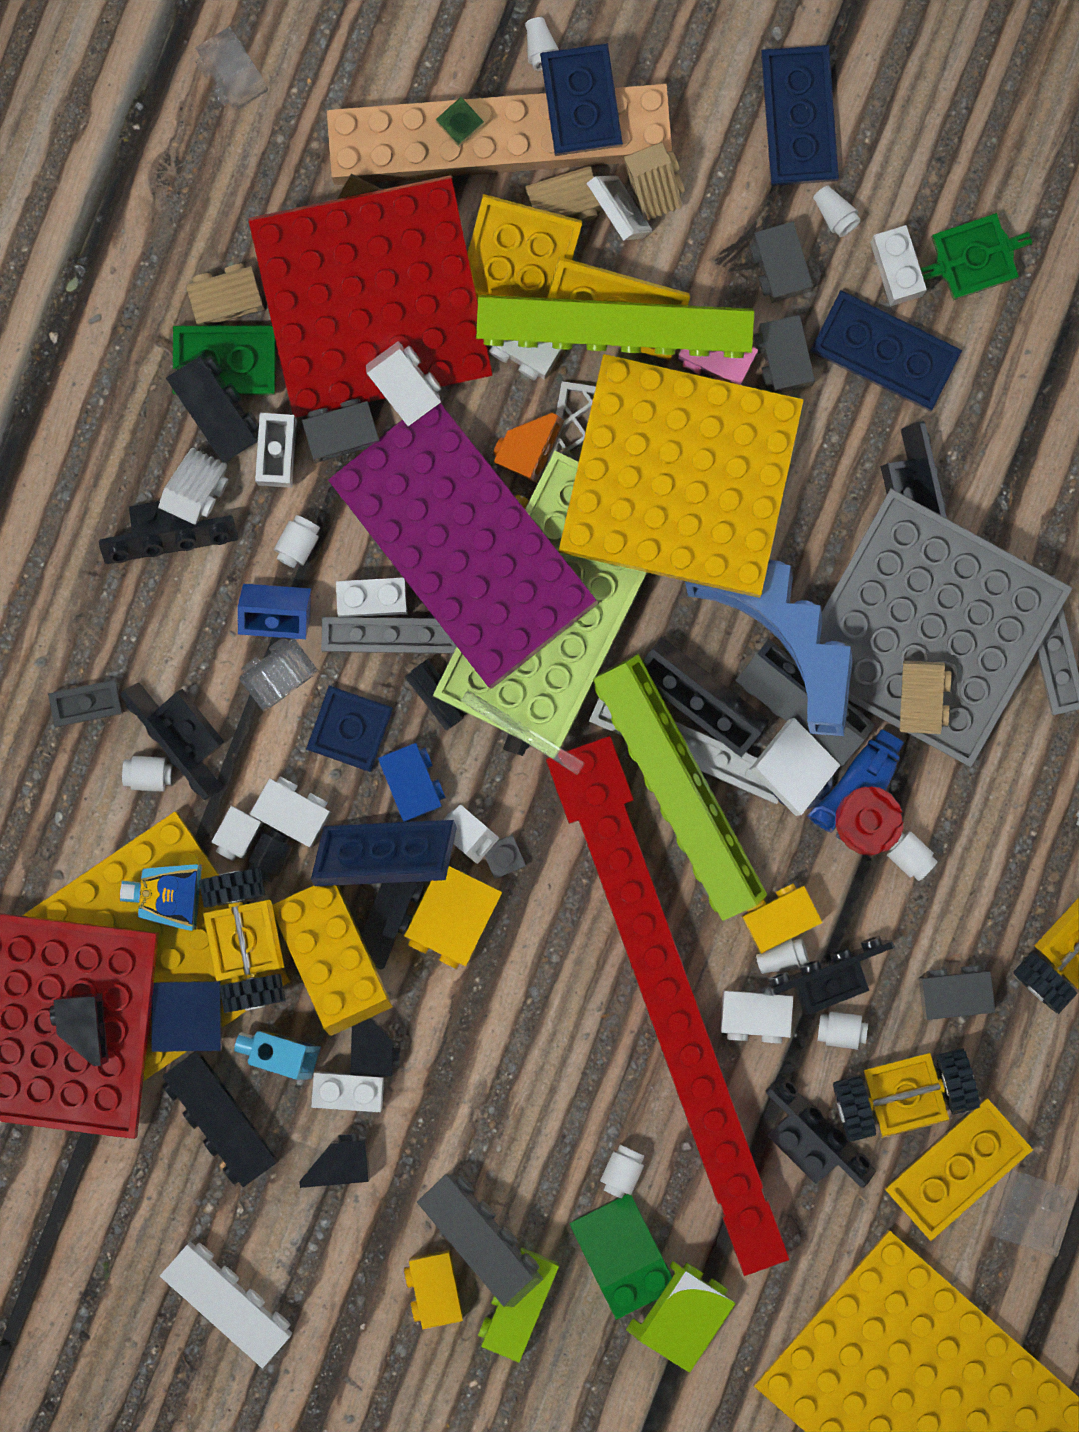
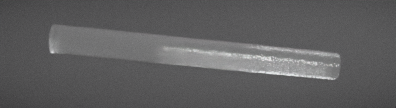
M467 690L462 697V703L578 775L585 763L471 691Z

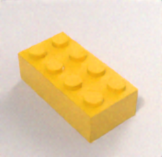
M313 885L272 905L275 919L323 1028L330 1036L393 1007L339 885Z

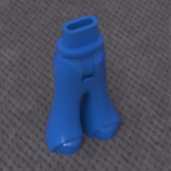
M881 729L875 740H869L867 745L855 757L838 784L821 802L811 809L807 815L808 819L825 831L832 833L836 828V811L841 800L851 791L862 787H880L886 791L894 775L897 762L900 760L898 753L904 742Z

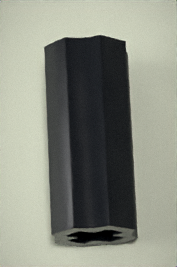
M427 659L411 670L405 676V679L443 728L448 731L463 720L468 713L433 696L442 676Z

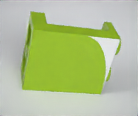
M672 1261L669 1267L675 1271V1274L643 1323L633 1318L626 1330L638 1341L690 1373L736 1303L726 1296L729 1289L713 1278L707 1283L701 1279L704 1273L688 1262L682 1267Z

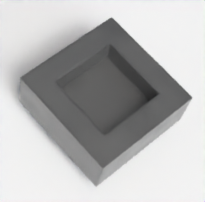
M513 834L497 841L485 855L494 879L526 866Z

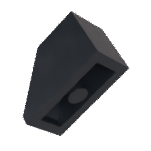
M103 994L61 996L54 999V1005L50 1007V1020L52 1026H56L57 1035L93 1066H102L109 1062Z
M373 1017L352 1026L350 1075L392 1076L393 1068H400V1048H394L392 1037Z
M358 1133L339 1134L338 1141H332L299 1181L300 1188L369 1182L370 1169L367 1138L359 1139Z

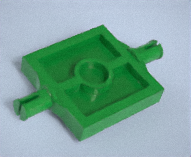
M997 213L933 234L931 238L937 253V263L922 267L920 270L924 281L941 275L948 284L954 301L1018 279L1019 275L1013 261L1014 250L1031 246L1032 239L1029 238L1030 234L1028 231L1009 238L1001 227Z

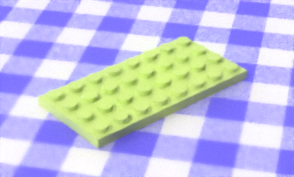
M554 450L525 510L557 551H559L579 462ZM560 553L599 604L492 689L485 684L458 647H456L433 696L557 757L594 682L593 679L597 676L647 572Z

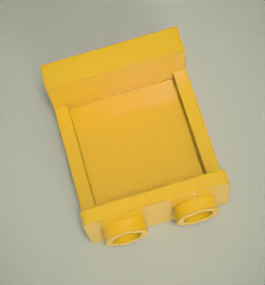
M449 866L446 880L430 882L404 935L410 939L408 945L425 954L428 949L441 954L439 961L455 969L458 968L459 964L467 966L503 892Z

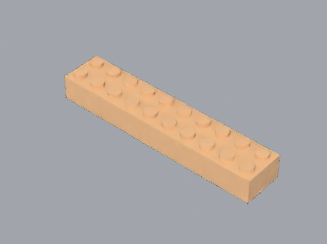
M667 84L615 88L622 147L555 156L546 93L327 110L332 180L334 185H345L351 173L369 183L438 178L449 175L464 176L625 163L623 157L661 142L668 153L672 151Z

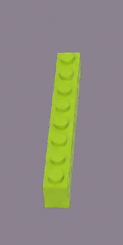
M479 295L476 339H484L483 344L489 346H504V340L518 341V347L537 348L538 342H551L554 349H573V344H586V350L607 351V345L621 346V352L641 353V347L655 348L656 354L675 355L676 349H689V355L710 356V351H724L723 357L744 358V352L752 353L754 310L752 308Z
M639 654L603 671L593 679L596 693L600 700L605 702L612 715L611 719L614 727L622 733L628 745L630 757L638 763L643 772L644 782L658 800L663 818L672 826L679 848L687 854L693 865L694 876L703 884L708 893L712 909L724 921L757 906L767 896V893Z

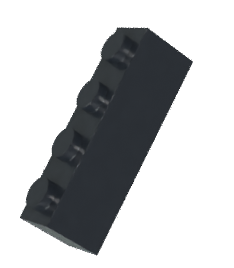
M662 636L642 660L659 694L741 758L767 725L768 718Z
M195 1051L162 1075L166 1081L162 1084L163 1088L173 1101L177 1099L181 1101L186 1108L182 1112L183 1116L193 1129L199 1126L206 1136L202 1140L205 1147L213 1157L219 1154L226 1164L223 1171L234 1185L239 1182L242 1188L279 1161L200 1051Z

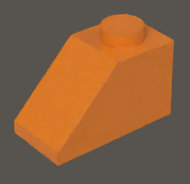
M550 413L508 430L505 437H501L496 443L493 455L496 457L494 463L501 468L537 483L564 420L558 415Z

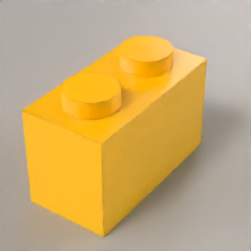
M794 883L789 884L776 891L778 898L768 903H765L763 899L757 906L746 910L747 914L741 916L759 953L762 954L823 923L805 886L796 888Z
M450 1250L411 1257L409 1259V1267H404L407 1288L414 1287L416 1301H411L414 1322L421 1321L422 1329L463 1321L464 1316Z

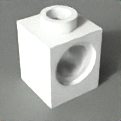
M461 804L444 818V820H454L457 829L453 844L477 864L499 840L497 835Z
M230 806L212 840V843L218 845L216 852L232 861L235 860L236 856L245 859L264 822L234 806Z

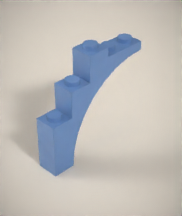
M776 560L768 562L760 598L685 581L689 597L713 600L739 609L762 623L773 633L794 659L805 683L808 697L807 722L809 733L844 736L852 669L851 646H845V644L837 641L820 644L822 627L821 606L804 600L797 601L795 604L790 603L793 581L790 565H785V563Z

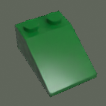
M625 1194L622 1199L617 1198L569 1223L616 1320L659 1299L673 1276L632 1195Z

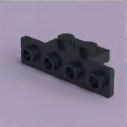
M924 421L916 422L901 429L907 460L880 466L886 494L892 488L947 518L946 506L938 481V470L934 463L930 445V435L927 432Z
M160 501L129 506L132 533L100 539L99 548L105 564L124 563L129 560L157 557L161 554L178 551H190L194 548L210 545H223L227 542L237 541L238 532L232 515L201 521L199 519L197 524L194 525L158 508Z
M136 683L120 693L129 711L140 719L146 727L148 735L159 743L167 753L171 764L182 772L189 781L191 789L196 794L200 795L203 800H206L223 789L222 785L203 761L225 741L183 689L173 694L160 707L140 683Z
M421 882L381 883L361 933L375 968L380 970L385 968L398 933L405 935L412 918L411 915L407 914L411 901L418 903L425 884Z
M880 936L866 939L861 942L862 948L852 952L850 948L842 949L830 954L831 960L820 964L819 960L811 961L799 967L801 972L791 976L786 972L769 978L770 984L761 987L762 993L774 996L795 987L803 1013L810 1015L870 991L860 961L895 948L894 943L891 940H881Z
M780 1074L775 1077L765 1091L788 1115L767 1136L815 1184L839 1165L861 1188H864L876 1173V1169L872 1166L870 1160L865 1155L859 1153L847 1141L846 1136L840 1130L835 1129L823 1117L821 1111L816 1106L811 1105L798 1092L797 1087L792 1082L786 1080Z

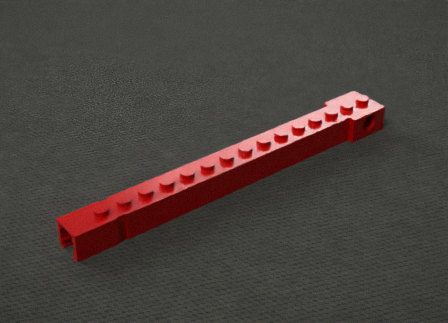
M611 736L558 754L557 757L547 758L546 763L568 824L579 821L716 1202L721 1205L723 1211L721 1216L744 1276L786 1262L790 1260L769 1201L767 1198H764L762 1193L763 1185L624 805L634 800Z

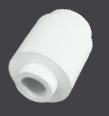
M296 515L293 521L287 523L274 548L279 553L276 559L292 568H295L297 563L304 566L319 538L316 534L320 527Z
M133 756L132 759H124L122 769L123 786L131 787V790L164 792L166 785H172L173 765L167 764L166 757Z
M908 831L905 835L902 833L898 842L887 853V856L910 878L914 876L918 881L923 879L938 862L932 857L934 853L911 831Z
M831 1011L829 1015L821 1014L817 1041L826 1042V1046L858 1050L859 1043L866 1044L868 1023H862V1015Z
M619 1145L617 1152L613 1151L600 1179L601 1182L606 1184L604 1191L621 1199L624 1193L631 1195L644 1168L642 1161L645 1156Z

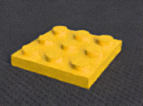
M483 194L467 250L477 300L479 295L547 298L558 258L563 257L570 260L573 258L582 220Z

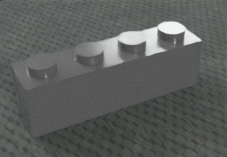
M768 639L735 681L742 685L746 692L754 695L768 706L775 715L783 718L786 722L789 719L795 718L809 732L807 722L808 697L802 676L794 659ZM848 703L844 736L811 735L843 766L864 742L875 724Z
M445 1174L417 1201L418 1205L502 1306L514 1307L543 1280L542 1276L537 1272L540 1268L538 1263L529 1254L525 1253L523 1255L515 1245L518 1242L516 1237L506 1227L500 1228L494 1220L496 1217L494 1211L484 1201L479 1203L472 1194L474 1191L473 1186L466 1178L461 1175L458 1177Z

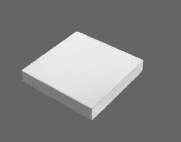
M595 176L587 182L590 190L623 241L643 239L652 233V228L644 220L638 206L618 176Z
M792 718L785 723L751 766L750 770L795 816H799L808 808L840 767V764L795 718Z

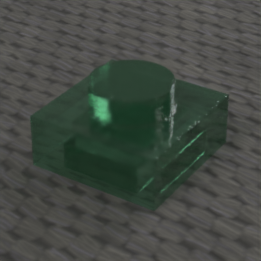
M462 97L436 118V123L458 147L484 125V121Z

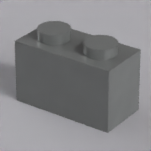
M794 221L755 232L752 238L753 243L749 244V250L753 263H760L763 275L758 276L763 295H769L771 303L811 292L813 285Z
M800 315L760 323L758 327L759 333L754 334L756 349H758L757 353H763L766 366L761 367L765 387L771 386L773 393H782L813 386L815 379Z
M359 398L341 403V409L328 412L327 408L309 412V418L302 420L315 463L367 449L370 445L379 442L368 401L361 403Z
M981 965L960 967L961 974L952 975L947 974V969L926 971L927 977L919 978L923 1019L933 1020L995 1013L991 971H982Z

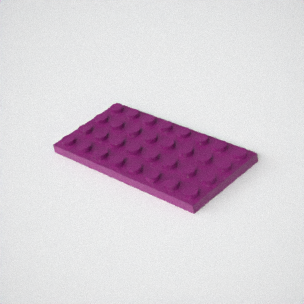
M441 403L409 426L401 420L381 436L378 443L370 445L328 479L490 689L494 688L599 604Z

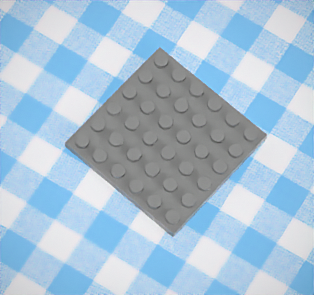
M890 488L822 611L820 644L837 641L845 644V646H851L852 669L848 700L900 728L903 661L945 663V671H951L950 692H943V705H949V725L942 726L941 734H909L972 767L1065 603L1072 587Z

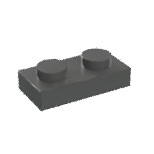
M116 680L48 693L54 726L56 728L123 714Z

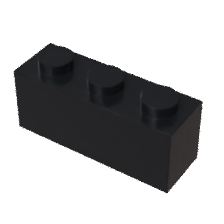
M202 350L169 371L166 380L224 463L258 441L259 423L251 412H244L238 403L241 401V397L231 383L226 385L219 374L222 373V369L217 360L212 355L207 357Z

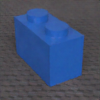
M243 584L238 602V635L306 640L311 618L310 588Z
M414 743L378 758L403 822L442 808L440 800L446 797L439 779L431 780L427 768L432 767L433 764L426 747L419 750L417 743Z

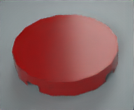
M862 787L851 791L841 800L836 811L835 825L840 839L849 849L861 855L873 856L888 851L898 842L903 832L904 821L902 822L900 804L892 794L880 787Z

